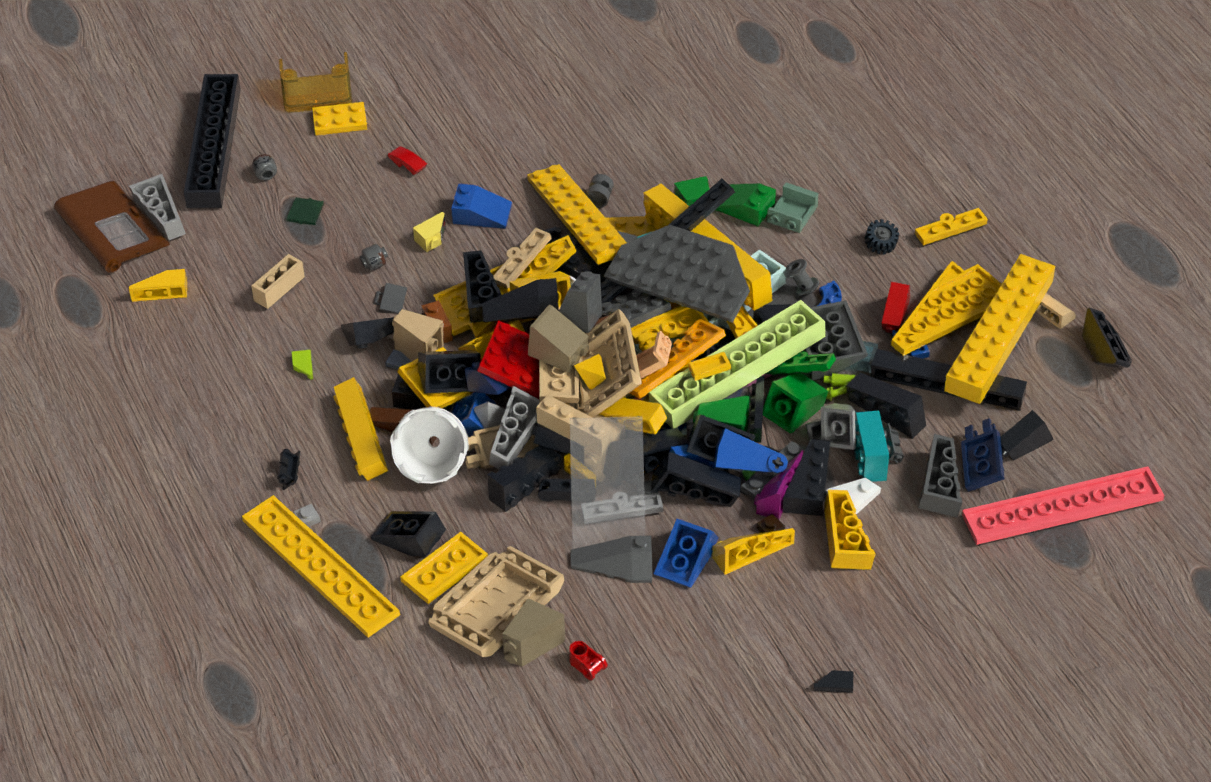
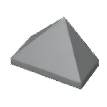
M490 402L474 407V411L485 429L500 425L506 410Z

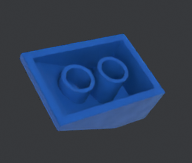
M458 184L451 208L453 224L506 229L512 201L477 185Z
M676 519L654 575L691 588L711 557L713 545L717 543L719 537L709 529Z

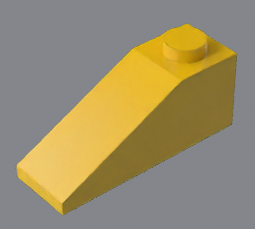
M185 269L166 270L130 285L131 301L186 298L187 277Z

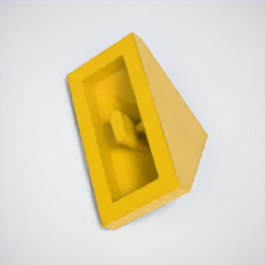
M599 354L574 365L590 390L606 379L602 358Z

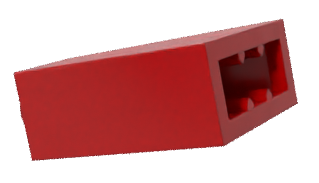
M891 282L882 319V329L887 333L892 334V330H895V332L899 331L904 323L910 302V285Z

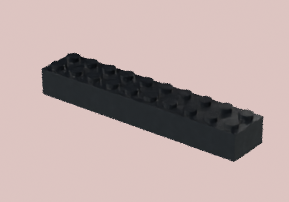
M204 74L184 188L187 208H222L241 91L238 74Z

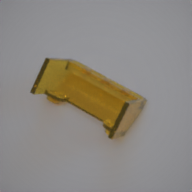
M344 52L345 64L335 65L332 68V74L298 77L295 70H284L283 61L279 59L285 111L290 113L313 111V107L352 103L347 52Z

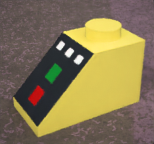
M441 212L413 227L414 241L426 252L442 244L446 228L445 214Z

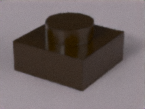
M770 514L757 523V529L764 533L784 530L785 525L773 514Z

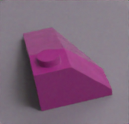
M802 450L788 463L787 468L774 476L763 487L761 493L756 495L754 501L756 514L765 517L773 514L778 520L783 513V497L805 451Z

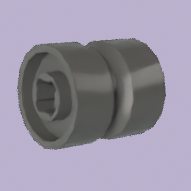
M604 174L593 176L586 196L597 208L607 205L614 187L613 180Z

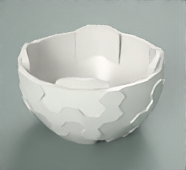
M439 407L420 408L408 412L399 421L390 439L395 465L405 477L417 483L432 484L451 479L457 474L469 449L468 436L460 420L451 412ZM432 436L439 438V446L434 447L430 444L429 440Z

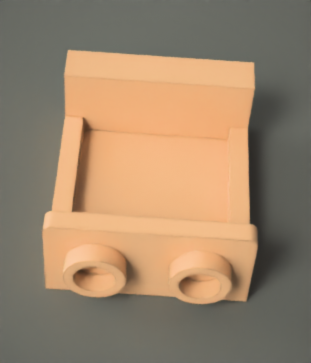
M662 331L657 333L654 346L636 355L641 379L667 366L672 344L669 337L665 336Z

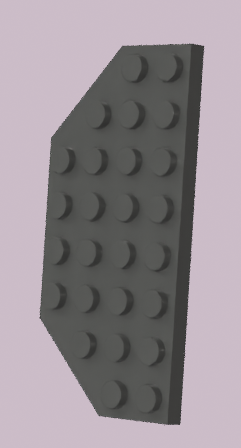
M672 225L665 226L621 245L604 275L606 280L732 323L750 292L733 245Z

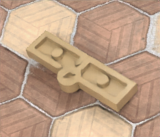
M535 228L520 245V249L518 247L510 248L507 251L508 260L493 276L495 283L508 289L510 287L509 282L515 281L552 239L550 233Z

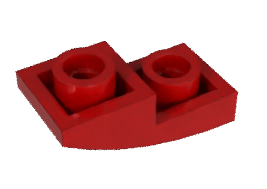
M401 146L387 155L399 168L404 165L413 175L427 166V163L422 158Z

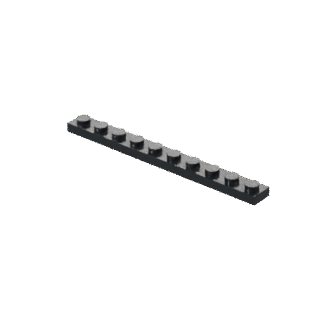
M721 178L669 225L692 231L735 193L734 189ZM605 280L601 284L602 303L611 302L627 287Z

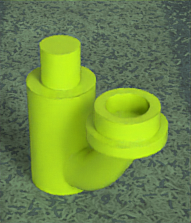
M832 373V376L824 375V383L831 384V388H827L829 392L826 399L832 401L833 397L847 393L846 385L855 378V375Z

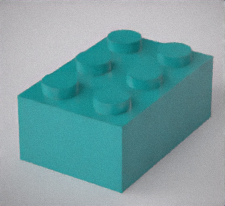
M856 412V449H854L855 460H859L857 464L858 475H862V478H867L871 482L887 481L889 451L880 412Z

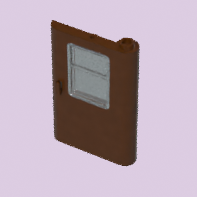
M109 181L62 197L54 204L55 211L109 273L117 271L124 261L170 245L167 239L116 181Z

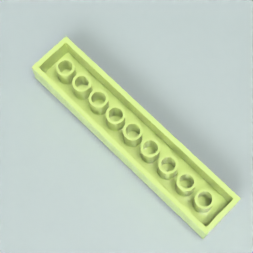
M800 300L709 355L725 352L731 364V370L695 381L689 368L650 391L649 402L661 404L667 417L665 422L672 429L677 428L693 418L694 411H698L700 403L723 400L824 338L825 321Z

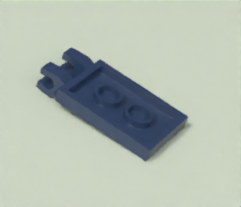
M990 418L982 421L983 434L978 435L976 430L973 431L972 425L965 427L966 440L961 441L965 488L968 492L1005 479L1000 433L996 429L995 424H991Z

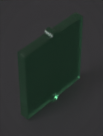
M296 197L287 216V221L316 225L324 206V201Z

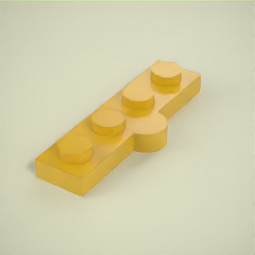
M979 208L958 214L955 218L952 214L944 213L940 216V221L916 228L915 235L922 245H926L986 225L988 219Z

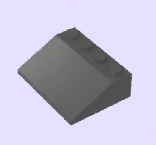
M846 300L810 307L825 321V337L803 351L807 352L808 355L834 353L836 361L828 371L809 372L812 380L824 378V375L832 376V373H838L868 356Z

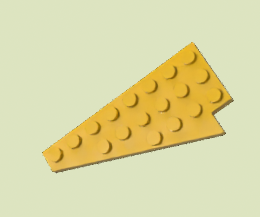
M567 235L545 245L516 280L555 272L576 253L575 246L570 237ZM502 265L491 269V274L494 276ZM466 281L434 294L435 300L440 301L452 325L453 336L471 329L475 338L489 331L498 322L482 321L470 323ZM497 285L501 295L510 292V287L506 289Z
M951 261L892 338L891 345L904 356L981 318L1002 283L979 264L963 270L954 261Z

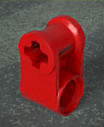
M575 641L570 645V664L588 680L595 679V675L599 671L605 670L608 667L604 657L596 653L583 641Z

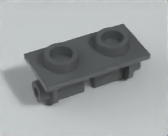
M887 423L883 430L889 451V462L892 460L900 463L904 455L902 448L899 447L898 431L890 427V423Z

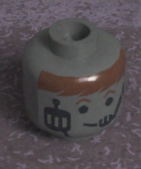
M262 154L253 160V170L258 179L270 180L276 175L277 166L272 156Z
M373 244L362 250L360 259L365 269L368 268L373 271L386 264L385 258L388 257V254L384 247L380 248L378 244Z

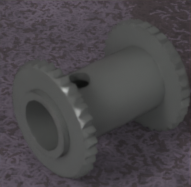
M804 259L791 262L784 271V276L786 278H793L798 285L796 288L798 296L811 294L819 285V280L815 277L810 278L805 271L807 262Z

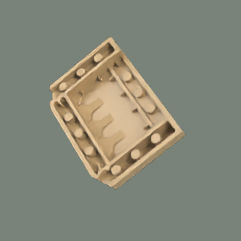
M620 309L593 327L589 333H585L588 335L589 350L585 356L583 355L580 358L579 363L597 354L601 355L606 379L590 390L578 373L579 402L578 404L569 403V406L593 418L642 384L630 323Z
M511 546L507 547V551L498 554L494 552L488 555L434 605V613L432 618H429V625L431 628L481 657L492 656L503 645L502 633L529 598L545 606L559 593L564 583V575Z

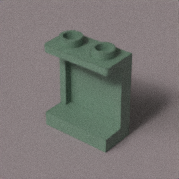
M786 182L783 186L782 196L774 208L769 207L767 222L800 233L818 207L819 193Z

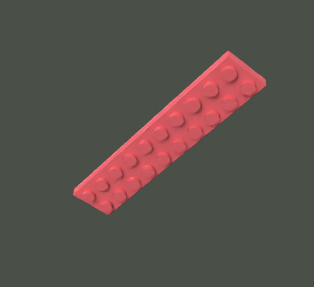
M1147 466L962 510V516L976 545L1163 501L1165 495Z

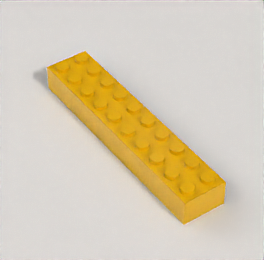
M663 184L643 192V204L646 211L645 219L648 224H651L657 230L668 226L689 207ZM705 219L691 231L734 246L750 290L744 301L745 305L755 311L773 301L771 276L766 268Z
M1023 254L1019 255L947 373L945 392L981 404L1051 286L1055 272L1054 265Z

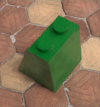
M801 372L773 381L763 407V416L791 434L823 407L829 391Z
M749 396L700 403L698 411H694L693 423L696 416L701 414L746 432L749 422Z

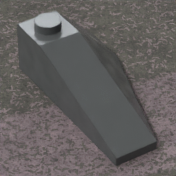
M651 535L628 536L572 549L571 568L593 574L596 572L607 574L609 578H614V576L624 578L626 582L652 583Z

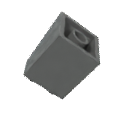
M582 272L567 291L559 309L560 313L586 333L590 332L602 316L600 274H593L592 272Z

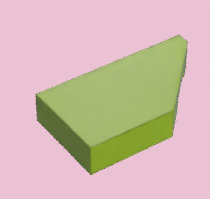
M311 350L292 351L293 370L307 375L310 380L313 379Z

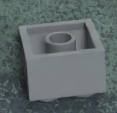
M834 403L821 407V439L830 441V447L856 449L855 410L851 405Z

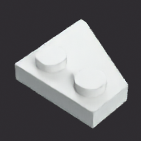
M862 478L826 490V495L828 490H848L857 514L880 494L881 488L867 478Z

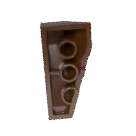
M371 407L369 412L375 427L393 432L404 415L414 409ZM436 436L430 438L429 442L431 445L436 440Z

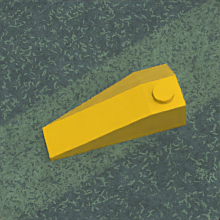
M790 528L732 537L719 541L713 545L712 558L724 575L794 544L795 530Z

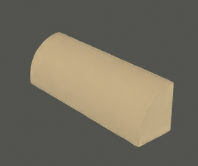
M1047 293L1035 311L1060 329L1076 317L1075 312Z

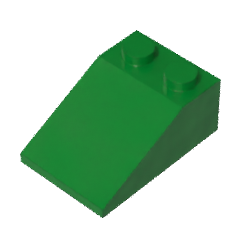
M760 183L729 184L735 193L722 203L716 211L759 227L766 218L769 207L773 208L775 206L776 189Z

